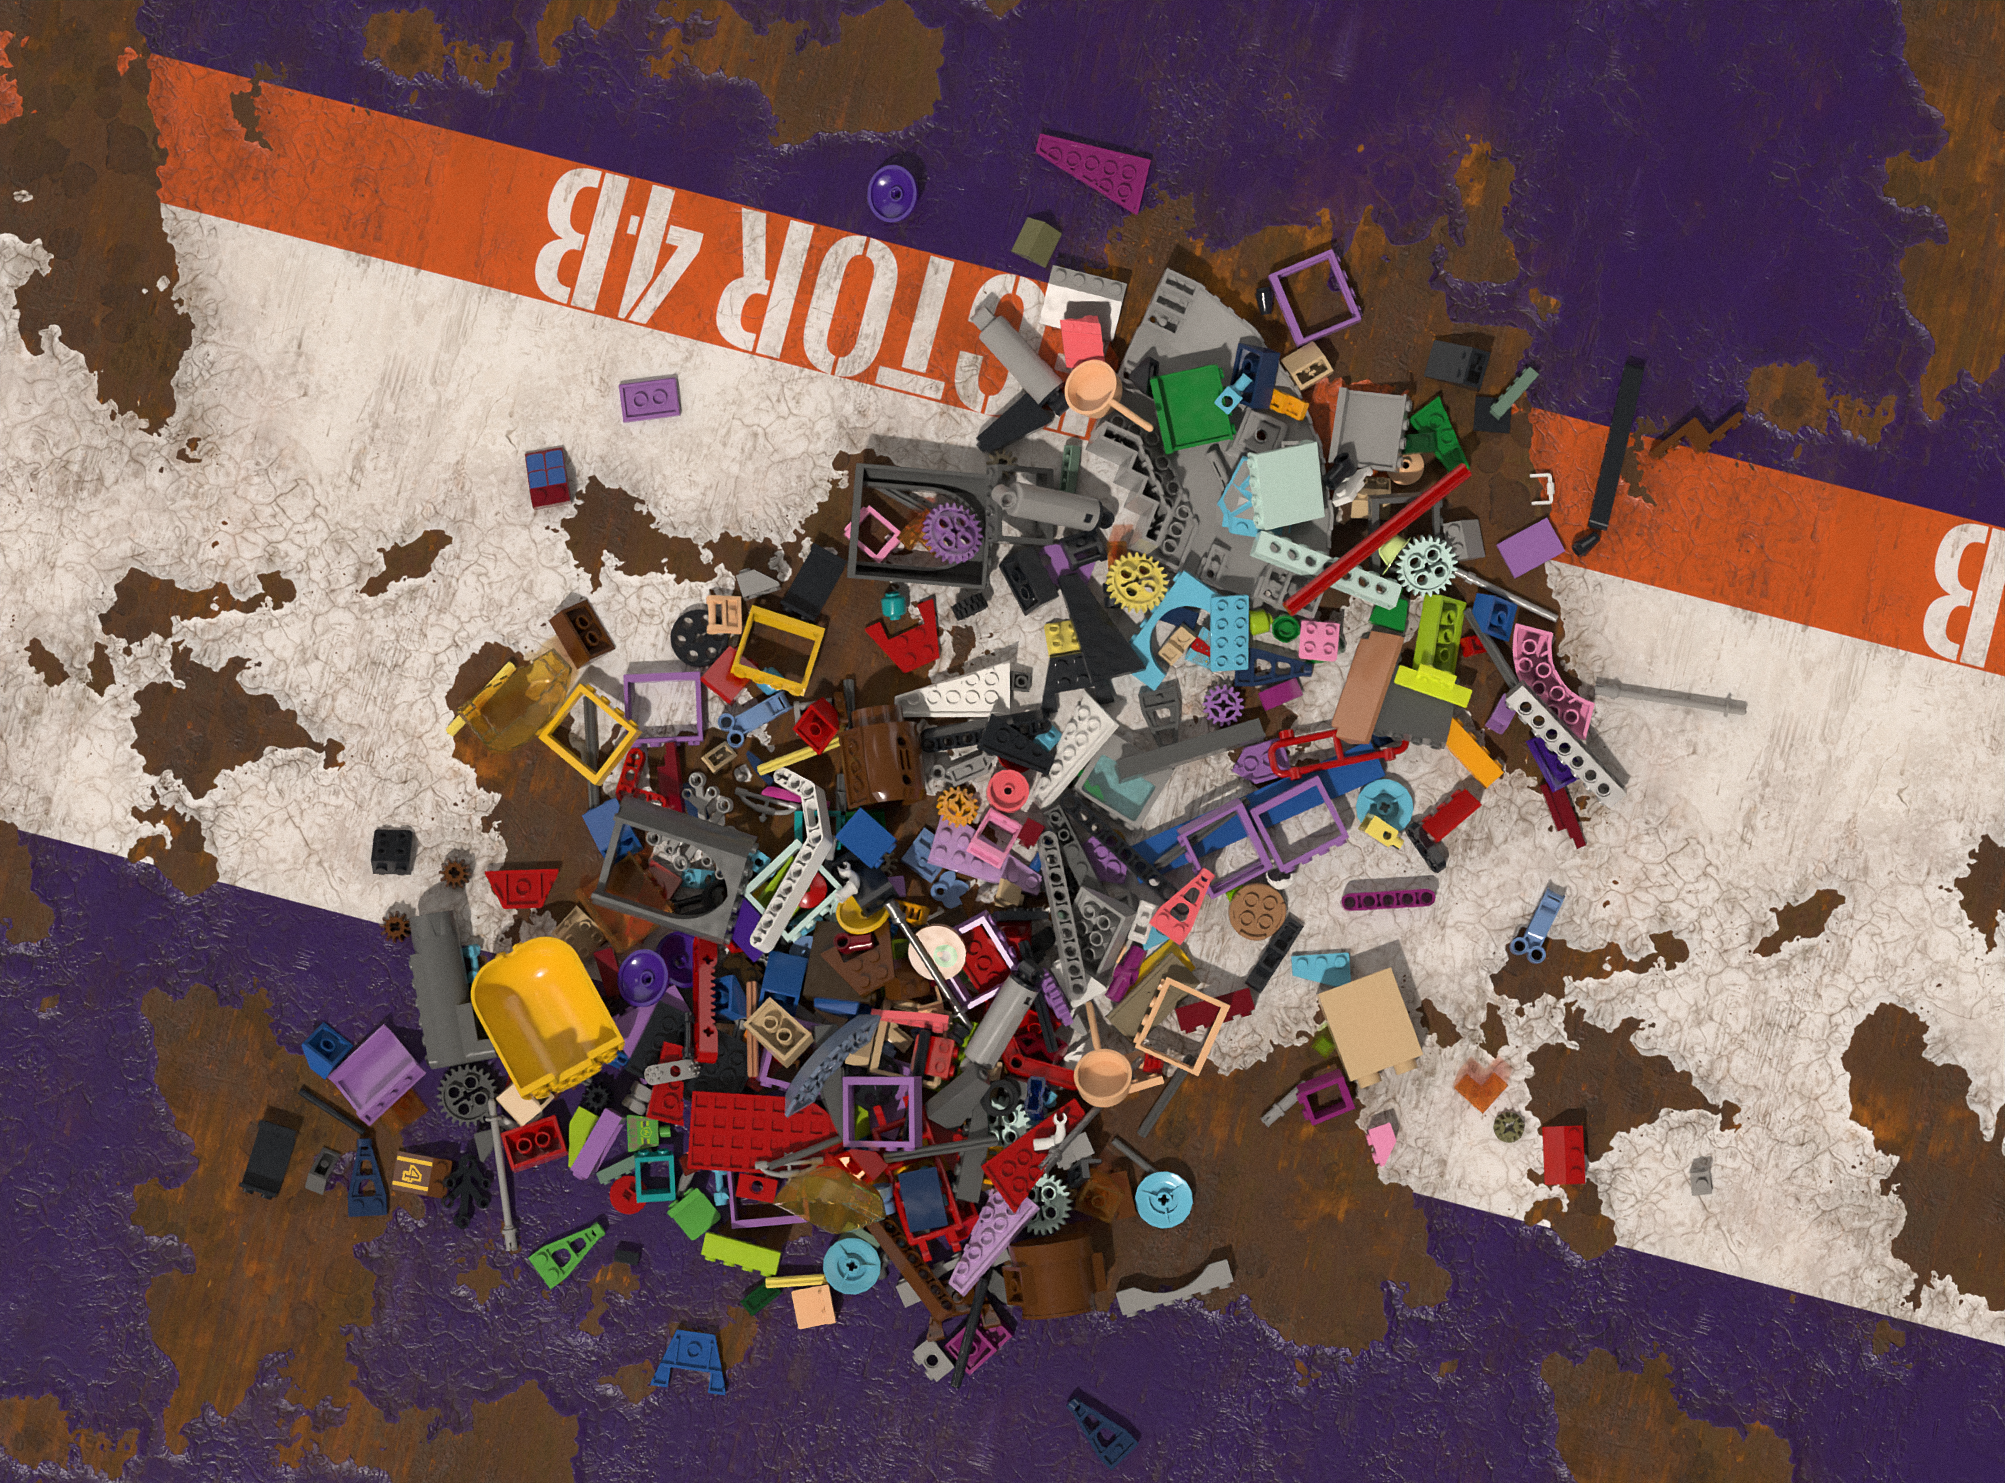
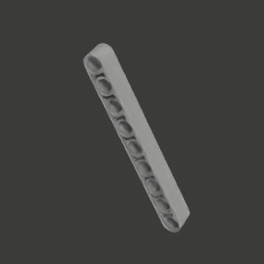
M1046 831L1039 838L1037 847L1067 995L1070 999L1077 1001L1086 993L1087 982L1058 839L1055 833ZM1043 839H1049L1052 845H1046ZM1047 857H1052L1055 863H1049ZM1050 876H1057L1059 882L1052 881ZM1054 894H1060L1063 900H1057ZM1058 913H1064L1066 915V919H1061L1058 916ZM1062 931L1069 932L1070 937H1064ZM1065 950H1072L1074 956L1067 955ZM1069 968H1075L1078 974H1071ZM1073 987H1079L1081 993L1074 992Z

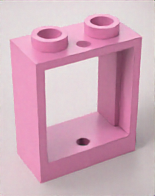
M869 505L867 508L863 507L860 510L859 525L869 514H872L892 531L894 535L877 555L859 540L857 547L876 563H883L904 538V534ZM851 522L844 529L846 531L844 535L849 540Z
M990 808L966 851L1000 869L1015 844L1023 825L1014 819L1006 817L1000 811ZM988 822L1013 836L1004 852L979 839Z

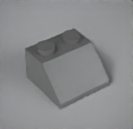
M1478 519L1445 523L1440 527L1443 540L1447 542L1446 546L1450 545L1452 547L1450 552L1456 554L1452 559L1461 562L1485 557Z
M747 568L739 571V575H736L745 601L781 590L778 581L756 570Z

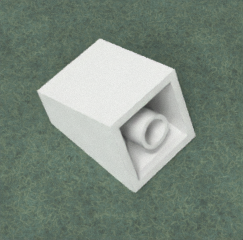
M1060 959L1051 964L1050 972L1058 986L1061 987L1072 1010L1107 991L1104 985L1085 972L1087 991L1080 1000H1072L1067 995ZM1069 968L1071 974H1078L1075 968ZM1073 987L1074 992L1081 993L1079 987Z

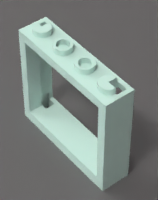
M798 839L747 885L745 891L743 890L742 894L762 915L765 912L764 907L751 894L802 848L803 844ZM822 865L819 871L836 889L790 933H787L785 930L782 932L781 935L788 943L799 939L802 936L801 932L805 928L810 929L816 923L815 919L819 915L824 916L831 909L829 907L830 904L834 901L836 903L839 902L835 897V893L843 887Z

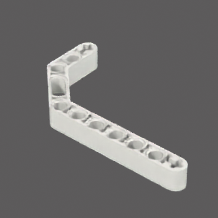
M784 767L775 771L773 779L780 786L801 797L807 839L750 937L751 945L764 953H769L776 945L833 844L824 790ZM816 808H817L818 819H819L817 825H816L815 815H814V812H815Z

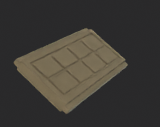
M1172 952L1105 1016L1134 1047L1137 1044L1133 1042L1137 1032L1142 1033L1144 1025L1141 1023L1145 1014L1150 1015L1152 1008L1149 1007L1153 997H1158L1160 990L1157 988L1161 979L1166 980L1167 977H1170L1194 989L1201 983ZM1169 985L1147 1036L1190 993Z

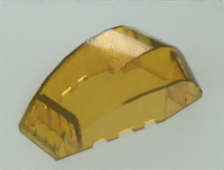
M554 648L533 659L531 665L517 668L518 672L510 677L507 675L500 678L501 682L494 686L489 684L455 710L491 754L505 755L518 751L542 733L557 715L570 686L572 668Z
M822 1166L794 1178L781 1189L773 1201L774 1205L831 1234L855 1232L858 1228L862 1229L865 1225L869 1226L872 1222L876 1223L885 1219L886 1216L883 1199L873 1185L835 1166Z

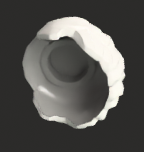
M1273 864V868L1266 871L1267 882L1271 887L1278 890L1289 887L1296 878L1294 870L1285 874L1284 871L1279 872L1276 864Z

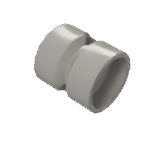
M635 1080L630 1088L631 1094H627L621 1104L643 1116L648 1108L647 1103L649 1102L652 1090Z

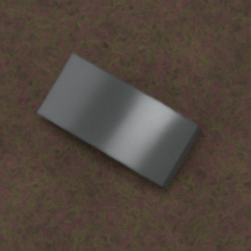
M1010 671V691L1029 692L1031 673Z
M991 1268L983 1278L989 1281L987 1289L1007 1305L1004 1276L995 1268Z

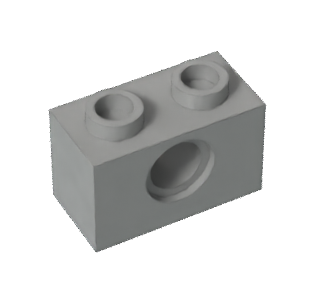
M926 1339L912 1351L915 1354L912 1358L918 1365L923 1364L927 1369L924 1372L931 1381L935 1379L937 1382L955 1367L935 1341L928 1342ZM929 1355H935L938 1358L936 1365L931 1366L927 1363Z

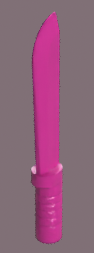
M767 787L761 793L764 796L802 803L800 796L777 787ZM826 801L827 809H829L830 801Z

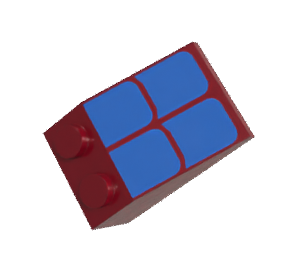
M563 448L525 454L532 508L540 510L572 504Z

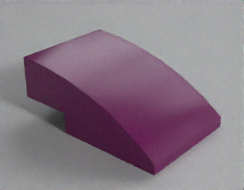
M996 1311L995 1313L1002 1326L986 1330L983 1327L980 1313L965 1369L969 1375L1015 1334ZM966 1326L944 1346L956 1361Z

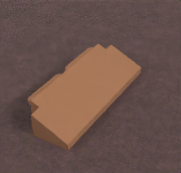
M1371 631L1369 639H1360L1331 726L1337 729L1336 737L1349 744L1370 743L1405 638L1399 635Z

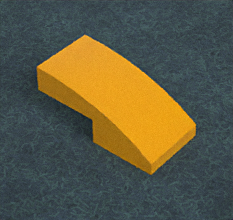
M1273 388L1270 408L1298 421H1303L1309 403Z

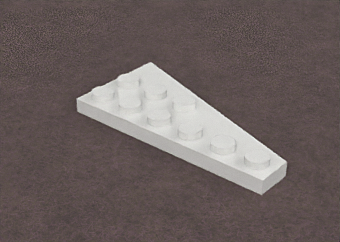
M1010 660L895 696V705L902 706L904 717H989L990 712L995 716L1009 715Z
M1085 690L1082 694L1083 699L1080 705L1076 706L1074 710L1075 715L1071 723L1067 724L1060 738L1061 740L1055 748V760L1049 775L1045 774L1044 777L1040 778L1030 798L1044 812L1119 727V724Z

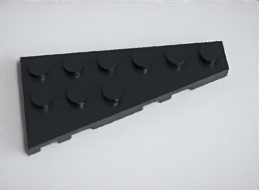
M1077 572L1058 576L1057 580L1090 683L1145 671L1146 666Z

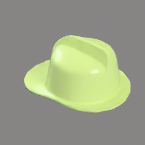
M1395 535L1378 549L1379 555L1387 565L1382 575L1385 574L1396 555L1411 538L1405 540L1401 536Z

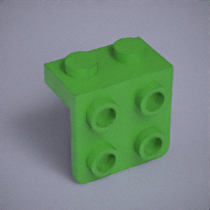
M691 1187L683 1194L685 1196L684 1199L680 1202L675 1200L668 1206L670 1210L667 1212L691 1240L697 1239L721 1219L720 1213L699 1187L695 1190Z

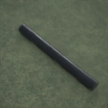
M304 1088L300 1089L298 1093L300 1096L360 1135H364L367 1129Z

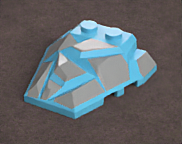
M1242 456L1229 484L1225 487L1222 497L1217 502L1215 522L1222 527H1228L1229 532L1232 534L1256 537V534L1263 530L1256 528L1253 521L1254 508L1251 503L1252 490L1249 484L1248 457ZM1292 525L1270 529L1269 531H1272L1274 535L1282 536L1291 532Z

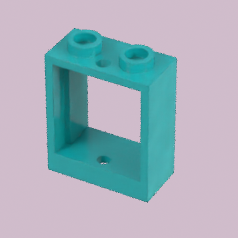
M795 811L794 841L798 839L803 844L804 813L803 811ZM817 811L814 812L815 817H818ZM828 811L829 817H836L837 835L841 827L845 826V815H841V811ZM837 841L836 850H841V846L844 845Z
M661 1148L655 1152L639 1150L638 1153H634L637 1203L676 1200L673 1151ZM668 1161L670 1188L641 1190L640 1162Z

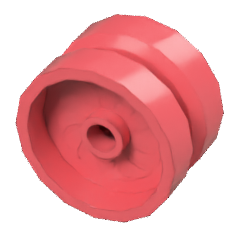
M1002 770L996 773L988 782L986 797L990 806L1004 814L1020 810L1026 803L1029 795V784L1025 777L1014 770ZM1010 788L1011 793L1009 795L1005 794L1004 789L1008 790Z

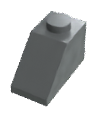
M323 1147L308 1173L305 1188L323 1195L341 1154Z

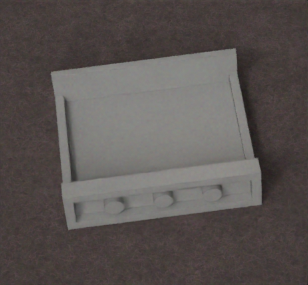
M1339 387L1328 462L1331 465H1335L1334 458L1337 455L1349 453L1356 468L1363 469L1370 466L1372 470L1399 473L1404 463L1402 450L1406 448L1405 430L1409 428L1407 416L1408 411L1410 412L1412 408L1410 397L1407 394L1400 396L1354 391Z

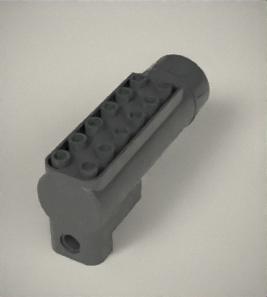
M456 910L409 918L412 943L415 954L410 955L409 967L413 971L414 976L412 985L417 994L415 1003L420 1011L419 1025L423 1028L422 1043L427 1051L425 1056L427 1066H430L431 1069H439L498 1058L499 1055L471 1002Z

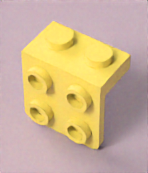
M1070 620L1044 625L1048 657L1080 651Z

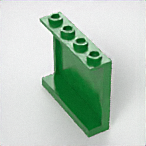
M1217 363L1150 377L1166 454L1228 439L1233 440V435L1236 434L1234 423L1230 424L1228 417L1232 416V412L1226 414L1214 403L1226 389V386H1222L1221 379L1224 378L1222 367L1218 368ZM1228 396L1223 397L1222 405L1225 407H1230V404L1226 405L1225 398Z

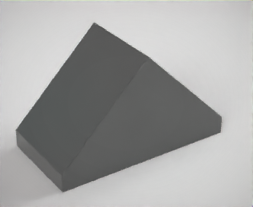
M499 1127L500 1133H503L505 1129ZM492 1129L474 1134L479 1158L482 1162H486L494 1149Z

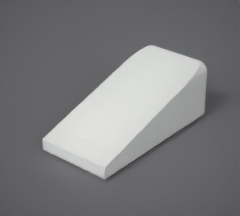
M1140 900L1137 915L1131 926L1128 939L1146 944L1152 928L1149 922L1159 906Z

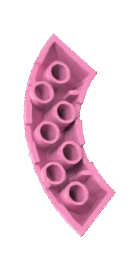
M1516 623L1513 634V660L1519 682L1524 680L1579 739L1586 740L1595 703L1587 701L1569 690L1558 675L1552 660L1551 646L1553 633Z

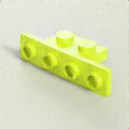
M1420 664L1418 671L1400 665L1394 680L1395 684L1464 708L1467 707L1472 694L1471 689L1455 684L1457 676L1453 675V673L1435 669V667L1429 664Z

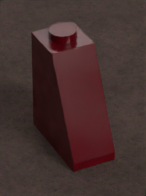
M610 947L594 952V958L607 997H612L613 1000L623 998L618 988L617 980L620 965L615 948Z

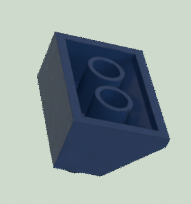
M1238 343L1230 385L1233 386L1243 373L1252 380L1241 393L1243 399L1239 402L1240 404L1256 409L1270 408L1280 358L1279 352L1265 347Z

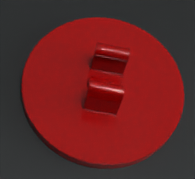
M623 1176L617 1179L610 1189L611 1204L617 1211L623 1214L637 1213L647 1203H637L635 1176ZM641 1180V1190H646L647 1187Z

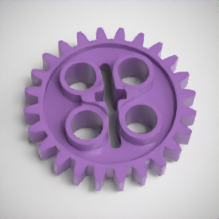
M948 503L943 506L940 504L930 511L926 516L927 519L923 522L925 527L922 531L927 534L922 538L928 539L925 546L932 547L929 552L935 551V558L941 555L942 562L946 559L949 560V564H952L954 560L957 564L961 561L966 562L979 551L978 547L982 545L979 540L983 538V535L978 534L982 528L976 526L979 521L973 520L975 514L968 515L969 509L964 512L963 505L956 508L955 503L951 506Z
M1044 967L1042 969L1045 974L1040 981L1044 997L1049 1007H1052L1056 1017L1061 1019L1066 1027L1074 1023L1070 1015L1072 1012L1061 987H1058L1054 977L1049 975Z

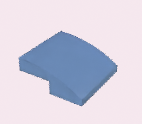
M923 828L901 859V862L932 883L942 870V867L927 863L935 835L926 828Z

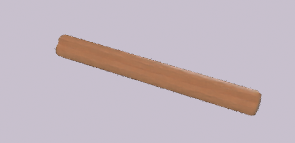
M748 981L746 983L747 1020L758 1009V983L756 981ZM747 1030L748 1076L757 1077L759 1075L758 1040Z

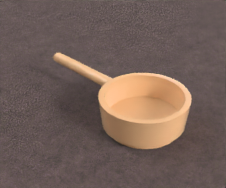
M1089 360L1078 365L1070 373L1065 384V399L1073 411L1095 419L1107 416L1116 409L1146 431H1153V425L1119 403L1123 392L1120 377L1107 363L1100 360Z
M1088 1001L1085 1006L1094 1051L1087 1053L1079 1060L1074 1070V1081L1081 1097L1087 1103L1096 1107H1111L1120 1103L1128 1095L1131 1088L1132 1069L1130 1063L1122 1054L1114 1050L1102 1049L1094 1006L1091 1001Z

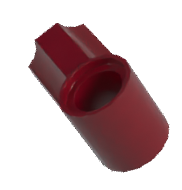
M872 931L865 934L838 933L834 937L833 943L840 953L850 954L852 951L873 949L874 937ZM848 940L846 946L840 947L842 941Z

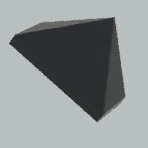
M1146 357L1128 376L1138 389L1151 399H1154L1150 377L1158 376L1159 362L1152 357Z

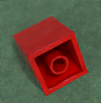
M729 646L699 679L731 707L753 681L746 677L739 678L730 673L738 650L737 646L734 648ZM742 654L739 664L759 670L757 662L752 658L747 660Z

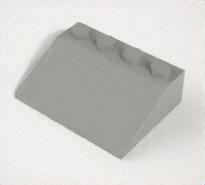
M1053 265L1039 324L1061 329L1060 320L1068 318L1079 319L1087 315L1098 316L1102 340L1113 342L1127 284Z
M1081 886L1071 908L1084 972L1095 980H1099L1109 975L1137 912L1123 902L1088 887ZM1062 931L1064 937H1070L1069 932ZM1055 941L1052 950L1059 954L1057 942ZM1065 950L1067 955L1074 956L1072 950Z

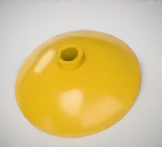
M852 895L843 903L839 902L836 909L838 923L845 931L852 934H865L874 931L890 915L886 908L883 907L867 918Z

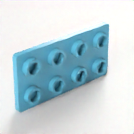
M1247 594L1212 596L1210 598V670L1212 672L1247 670L1249 596Z

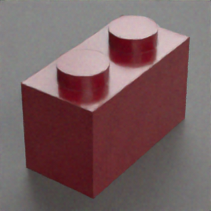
M1028 817L1017 837V840L1020 841L1019 845L1028 850L1030 847L1034 849L1045 826Z

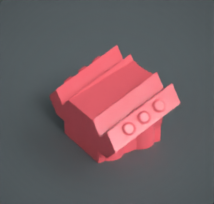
M1087 315L1079 319L1068 318L1060 320L1066 368L1075 369L1081 363L1089 360L1105 362L1098 316Z

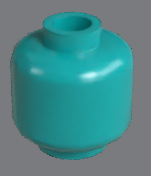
M900 591L887 592L882 597V613L884 616L890 617V620H899L901 615L907 612L906 597L900 594Z

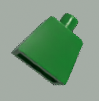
M1403 588L1401 589L1396 607L1388 610L1376 605L1368 623L1403 633L1408 606L1407 600L1400 599Z

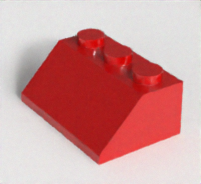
M1458 789L1451 795L1452 800L1449 803L1444 801L1436 808L1438 812L1435 815L1429 814L1422 820L1423 825L1421 827L1434 844L1442 840L1482 805L1466 789L1463 791Z
M556 1115L500 1133L511 1170L514 1173L569 1155V1150Z
M1583 1125L1542 1127L1544 1185L1586 1184Z

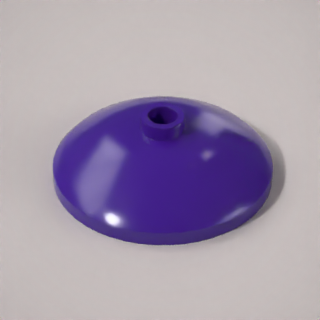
M888 165L882 167L873 175L867 193L868 203L872 212L885 222L902 221L913 212L918 201V185L915 177L908 169L898 165Z
M679 931L672 932L662 938L655 952L659 953L668 965L670 973L669 983L676 987L689 988L693 987V940L695 936Z
M648 949L637 950L631 953L620 966L617 980L620 994L626 1002L633 1006H652L667 991L670 973L665 959L659 953Z

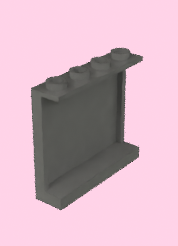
M1395 665L1373 734L1378 737H1392L1396 741H1410L1414 745H1427L1435 750L1444 749L1455 704L1395 684L1394 680L1399 668L1398 665ZM1456 679L1455 684L1459 685L1460 679Z

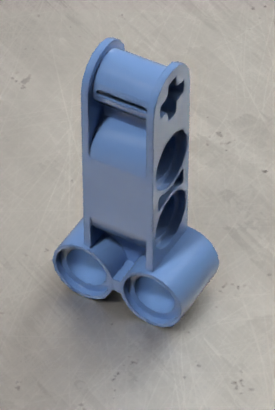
M785 690L736 717L729 713L719 716V728L724 732H730L727 736V741L732 748H741L745 743L744 735L794 707L787 700L784 694ZM778 698L781 699V701H782L783 705L785 706V708H783V706H782V704L780 703V701H779ZM724 718L732 720L730 727L725 728L721 725ZM738 734L741 736L739 744L731 742L733 735Z
M1549 887L1546 889L1523 938L1518 937L1510 942L1509 948L1514 955L1527 953L1528 961L1533 964H1538L1545 959L1546 952L1541 946L1565 899V895L1561 896L1551 891ZM1516 941H1521L1524 945L1521 952L1516 951L1514 948ZM1533 950L1540 951L1541 958L1539 960L1532 958L1531 953Z

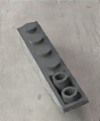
M1061 805L1044 812L1043 815L1051 831L1057 836L1058 844L1079 886H1085L1109 896L1094 864Z
M838 1024L811 1026V1034L814 1040L812 1042L813 1053L840 1029ZM840 1066L833 1075H830L823 1082L825 1085L821 1089L820 1095L824 1108L830 1115L832 1123L843 1141L842 1078L844 1077V1068Z
M980 1101L969 1114L966 1125L962 1128L961 1135L963 1140L988 1136L987 1113L983 1110ZM987 1148L958 1152L960 1157L959 1162L956 1163L954 1168L955 1182L951 1184L955 1199L978 1203L984 1171L980 1166L986 1162Z

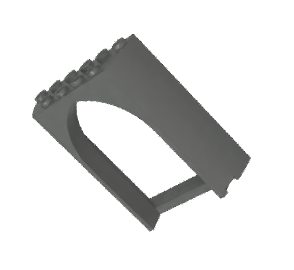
M856 463L847 578L974 589L989 587L990 575H987V570L991 567V556H988V551H991L993 543L986 542V474ZM862 487L932 493L954 500L958 504L963 505L965 510L969 509L970 515L975 514L974 521H979L977 527L982 528L979 534L983 535V538L979 540L982 543L978 547L979 551L966 562L961 561L959 564L953 562L952 564L939 567L856 561Z
M625 795L619 805L618 813H615L613 818L615 825L597 888L591 895V899H593L592 904L716 944L730 945L733 934L730 932L738 920V916L735 914L741 908L743 902L741 895L743 890H746L749 881L746 879V876L751 872L754 864L751 859L753 854L756 855L759 843H756L758 837ZM625 824L689 844L707 854L716 863L725 879L728 893L726 900L718 907L702 914L678 915L607 893Z

